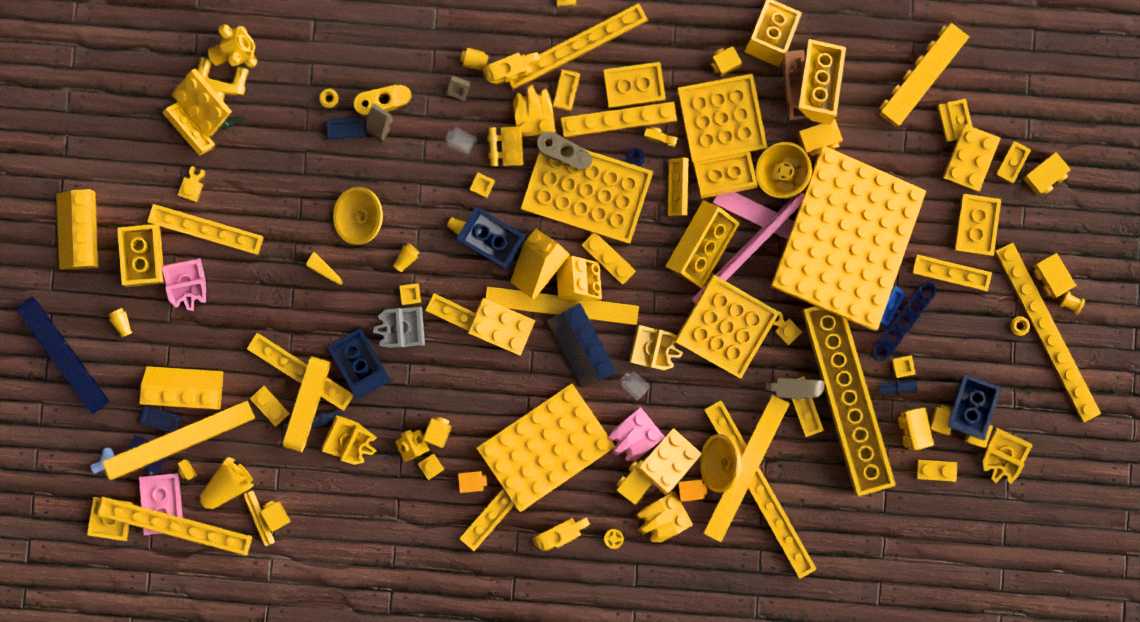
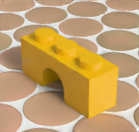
M941 405L940 408H934L929 423L931 431L945 436L950 434L951 428L947 426L952 408ZM989 426L985 441L966 434L964 442L980 448H986L993 426Z

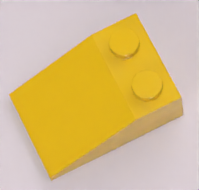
M766 0L744 52L779 67L785 57V52L788 51L802 13L774 0Z
M535 229L523 244L510 283L532 299H535L570 254L557 242L538 229Z

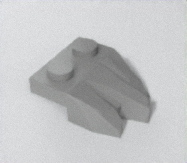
M422 307L387 309L378 315L383 324L375 326L373 333L384 336L379 346L398 348L425 345Z

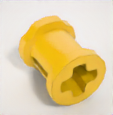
M1067 291L1060 302V306H1065L1078 315L1084 306L1085 299L1082 298L1080 300Z

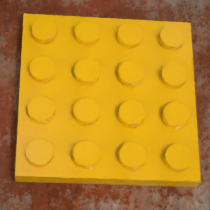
M753 74L678 88L692 163L767 149Z
M713 274L677 335L675 342L741 379L780 312Z

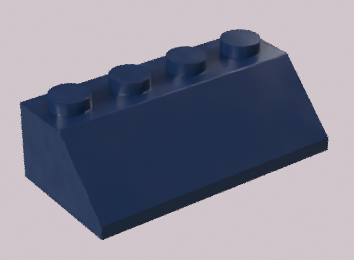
M581 303L547 320L582 388L616 372Z

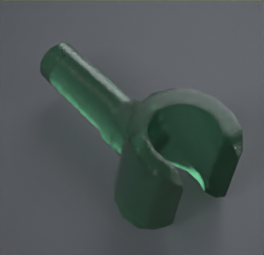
M245 116L231 120L226 118L220 127L226 130L234 123L246 120Z

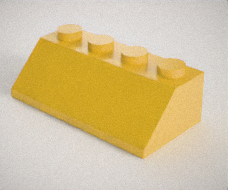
M809 39L798 109L811 121L831 125L837 115L846 47Z
M91 189L70 190L56 194L59 270L98 268L95 192Z
M703 200L665 267L702 289L740 223L719 206Z
M147 366L141 384L140 404L221 410L224 372Z

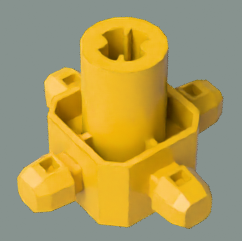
M221 25L218 29L222 37L221 43L208 50L211 62L216 66L228 61L231 66L244 63L250 68L254 67L257 63L253 55L255 44L247 34V30L243 26L231 29L228 25Z

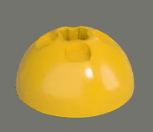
M790 142L776 143L767 148L760 156L756 165V179L761 189L768 195L781 199L791 198L801 193L807 187L812 174V165L808 154L803 148Z

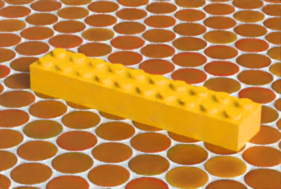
M817 306L804 309L802 315L821 380L825 381V394L855 496L896 486L847 319Z

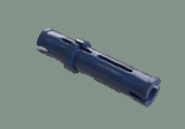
M342 409L328 413L320 412V415L314 416L311 428L327 427L328 424L334 422L336 415L344 418L342 416ZM286 422L285 427L288 428L289 422Z

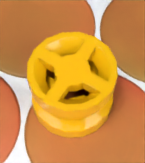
M610 529L604 536V542L609 548L616 549L622 545L623 535L619 530Z

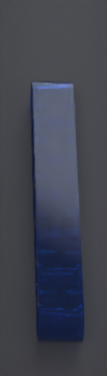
M32 296L19 305L17 311L90 412L94 414L108 404L109 400L39 302Z

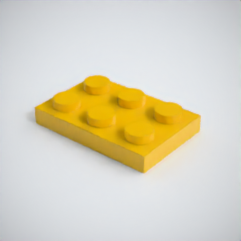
M660 62L604 70L609 108L666 100Z
M196 69L191 70L171 94L207 137L212 136L232 113Z
M964 124L943 178L980 191L1001 138Z
M750 151L693 162L701 198L758 188Z
M962 194L954 251L994 256L1001 199Z
M482 298L467 333L521 356L535 320Z
M673 428L637 470L667 495L702 453Z

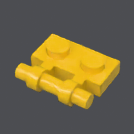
M521 126L501 127V135H496V127L488 128L489 135H487V141L490 145L488 159L491 161V166H498V158H503V166L523 165ZM497 141H502V152L497 151Z

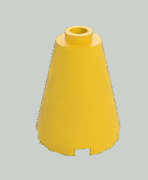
M226 458L201 493L200 502L206 509H215L254 486V484L250 483L253 479L248 471L241 464L236 465L233 463L235 459Z

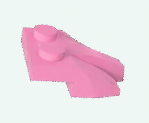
M201 258L162 266L168 300L175 307H178L180 302L184 301L187 310L194 311L195 299L206 303V281Z
M639 408L613 429L607 439L617 442L616 447L611 453L618 456L626 452V461H636L665 437L643 409Z

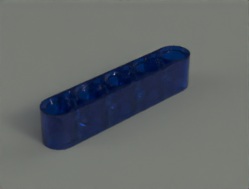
M926 282L917 287L873 346L871 356L875 361L881 362L890 357L936 294L934 284ZM923 287L930 289L931 294L929 297L922 294ZM912 302L919 304L917 312L912 311L910 307ZM901 317H905L908 320L906 327H902L899 324ZM893 332L896 334L897 339L895 342L888 340V333ZM878 347L885 350L883 358L878 357L876 354Z

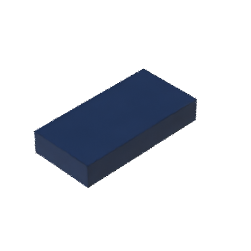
M364 117L326 120L328 140L366 137Z
M145 405L139 423L172 433L179 429L183 416Z

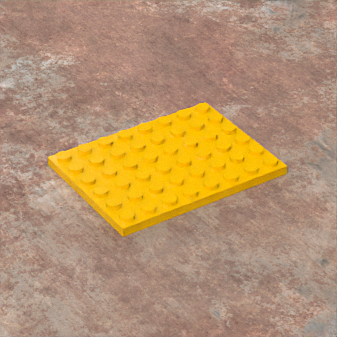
M822 146L771 287L868 329L877 331L926 190L831 148Z

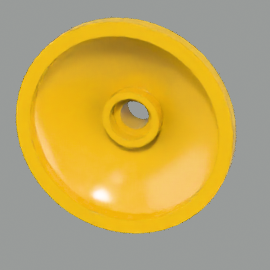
M353 187L343 192L335 204L333 213L334 225L339 236L350 244L361 245L368 243L378 234L383 219L382 206L378 197L371 190L363 187Z
M716 434L711 436L703 446L702 455L700 456V471L709 489L714 492H727L735 485L739 478L741 455L738 446L731 437L725 434Z

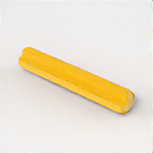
M249 491L243 495L264 546L274 543L272 533L260 512L262 510L254 491Z

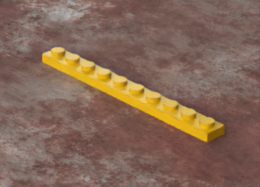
M1014 243L995 251L1082 423L1100 415L1101 412Z
M719 401L706 408L704 411L717 434H725L731 437L738 446L742 456L747 445L723 402ZM758 467L748 489L798 578L801 579L817 569Z

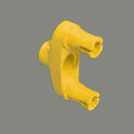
M200 58L197 71L222 100H224L225 95H244V84L249 72L247 69L237 67L233 83L228 84L209 79L208 73L212 62L209 59Z

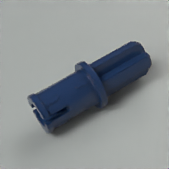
M896 380V382L879 383L878 392L879 394L900 395V393H917V381L899 382V380Z

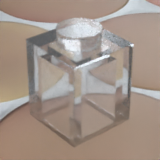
M455 127L453 131H449L445 140L448 141L447 146L469 156L476 142V137Z
M634 371L631 374L627 372L620 380L623 382L620 386L636 401L651 387Z

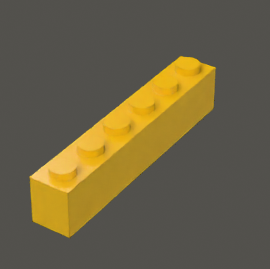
M951 23L948 27L944 25L938 33L940 38L937 42L933 40L926 48L929 52L925 57L921 55L914 63L917 66L914 71L909 70L903 77L905 82L902 86L898 84L891 92L894 95L891 100L888 101L886 99L880 106L882 111L879 115L896 129L968 40L969 36Z

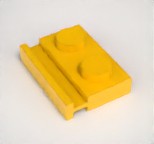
M966 99L938 105L946 142L958 140L964 124L972 127Z

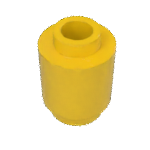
M467 48V51H462L460 62H464V67L481 70L486 67L489 55L482 51Z

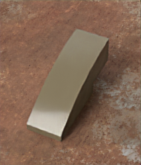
M373 103L366 122V132L383 142L390 131L389 125L393 121L390 113Z

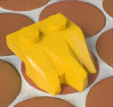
M533 85L527 87L526 97H523L520 93L516 94L513 101L516 126H521L522 137L540 135L548 131L556 132L551 98L547 89H543L541 94L538 95Z
M637 325L629 363L660 370L674 367L670 360L671 357L680 358L683 354L682 351L674 347L677 335Z
M336 415L321 449L322 452L340 457L341 461L353 465L364 463L363 454L373 455L377 451L368 444L369 441H374L377 437L359 423Z
M996 428L983 458L984 471L994 469L992 480L995 483L1002 476L1006 475L1007 481L1012 484L1023 469L1024 461L1033 445Z
M675 491L644 507L636 515L639 519L645 520V523L638 531L642 534L652 532L651 542L661 543L693 525Z

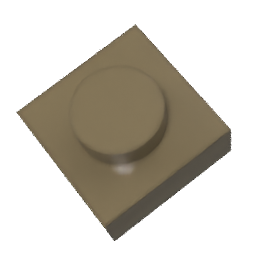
M452 76L447 95L465 101L471 82Z

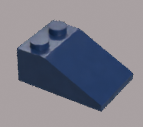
M475 207L456 240L507 271L527 238L524 234Z
M361 328L328 346L330 353L357 400L391 381Z
M964 374L959 381L947 427L985 441L1002 387Z

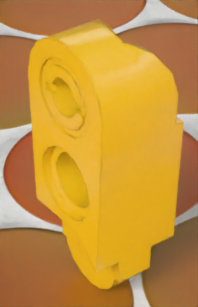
M518 52L487 65L482 71L485 78L492 84H500L505 81L507 83L532 72L530 66L535 65L541 59L537 52L526 56L520 55Z
M393 85L358 94L354 100V107L361 116L368 117L373 103L388 112L406 105L411 100L412 95L408 87ZM382 96L389 97V102L387 104L380 103V98ZM368 101L369 105L367 107H363L362 103Z
M571 518L533 537L532 541L535 547H538L540 550H549L555 546L558 548L581 535L579 530L590 525L587 518L577 522Z

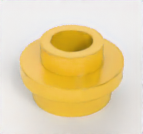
M326 89L321 92L319 100L322 106L333 108L337 105L339 97L334 90ZM327 96L333 97L331 102L326 101Z
M1016 317L1011 321L1010 329L1015 335L1022 336L1028 333L1030 323L1024 317ZM1017 323L1023 325L1021 330L1017 329Z

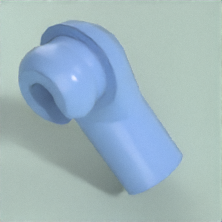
M104 448L100 461L91 465L94 474L105 470L102 462L114 457L111 448Z

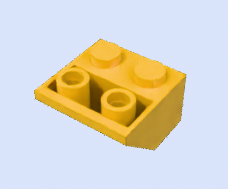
M575 256L568 257L557 270L558 298L571 302L601 300L599 263Z
M925 407L900 413L898 423L900 428L904 430L905 436H902L905 448L908 447V450H918L934 445Z

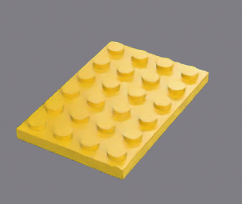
M546 140L545 145L551 146L552 141ZM568 148L561 150L563 157H568L572 153ZM588 150L586 151L592 157L591 166L586 170L580 171L542 155L539 151L521 210L630 244L653 171Z
M570 384L476 449L518 511L521 512L615 448V445L607 439L609 436L574 385Z

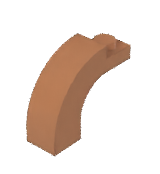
M804 50L786 51L783 61L785 96L790 120L808 118L798 109L805 65Z

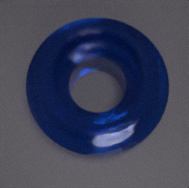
M633 148L628 151L626 161L629 164L640 167L645 161V155L642 150ZM637 155L639 160L633 161L632 156Z

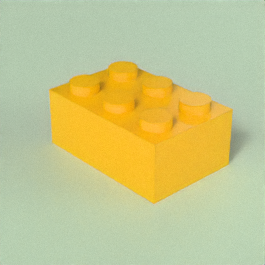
M152 224L117 228L122 285L133 287L165 284L162 269L163 255L160 226Z

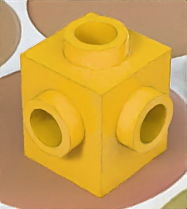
M408 430L401 434L402 438L395 441L405 462L430 451L423 440L424 437L420 430L413 433L411 430Z

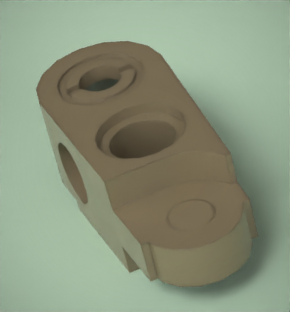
M544 132L539 136L537 145L542 155L580 171L586 170L591 166L592 157L584 148L554 132ZM545 141H552V145L549 147L546 146ZM568 148L572 153L568 157H563L561 150Z
M777 378V383H765V390L776 392V397L795 399L818 397L822 394L825 387V381Z

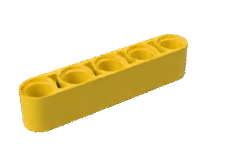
M316 357L310 358L283 441V447L303 452L331 363L329 361Z

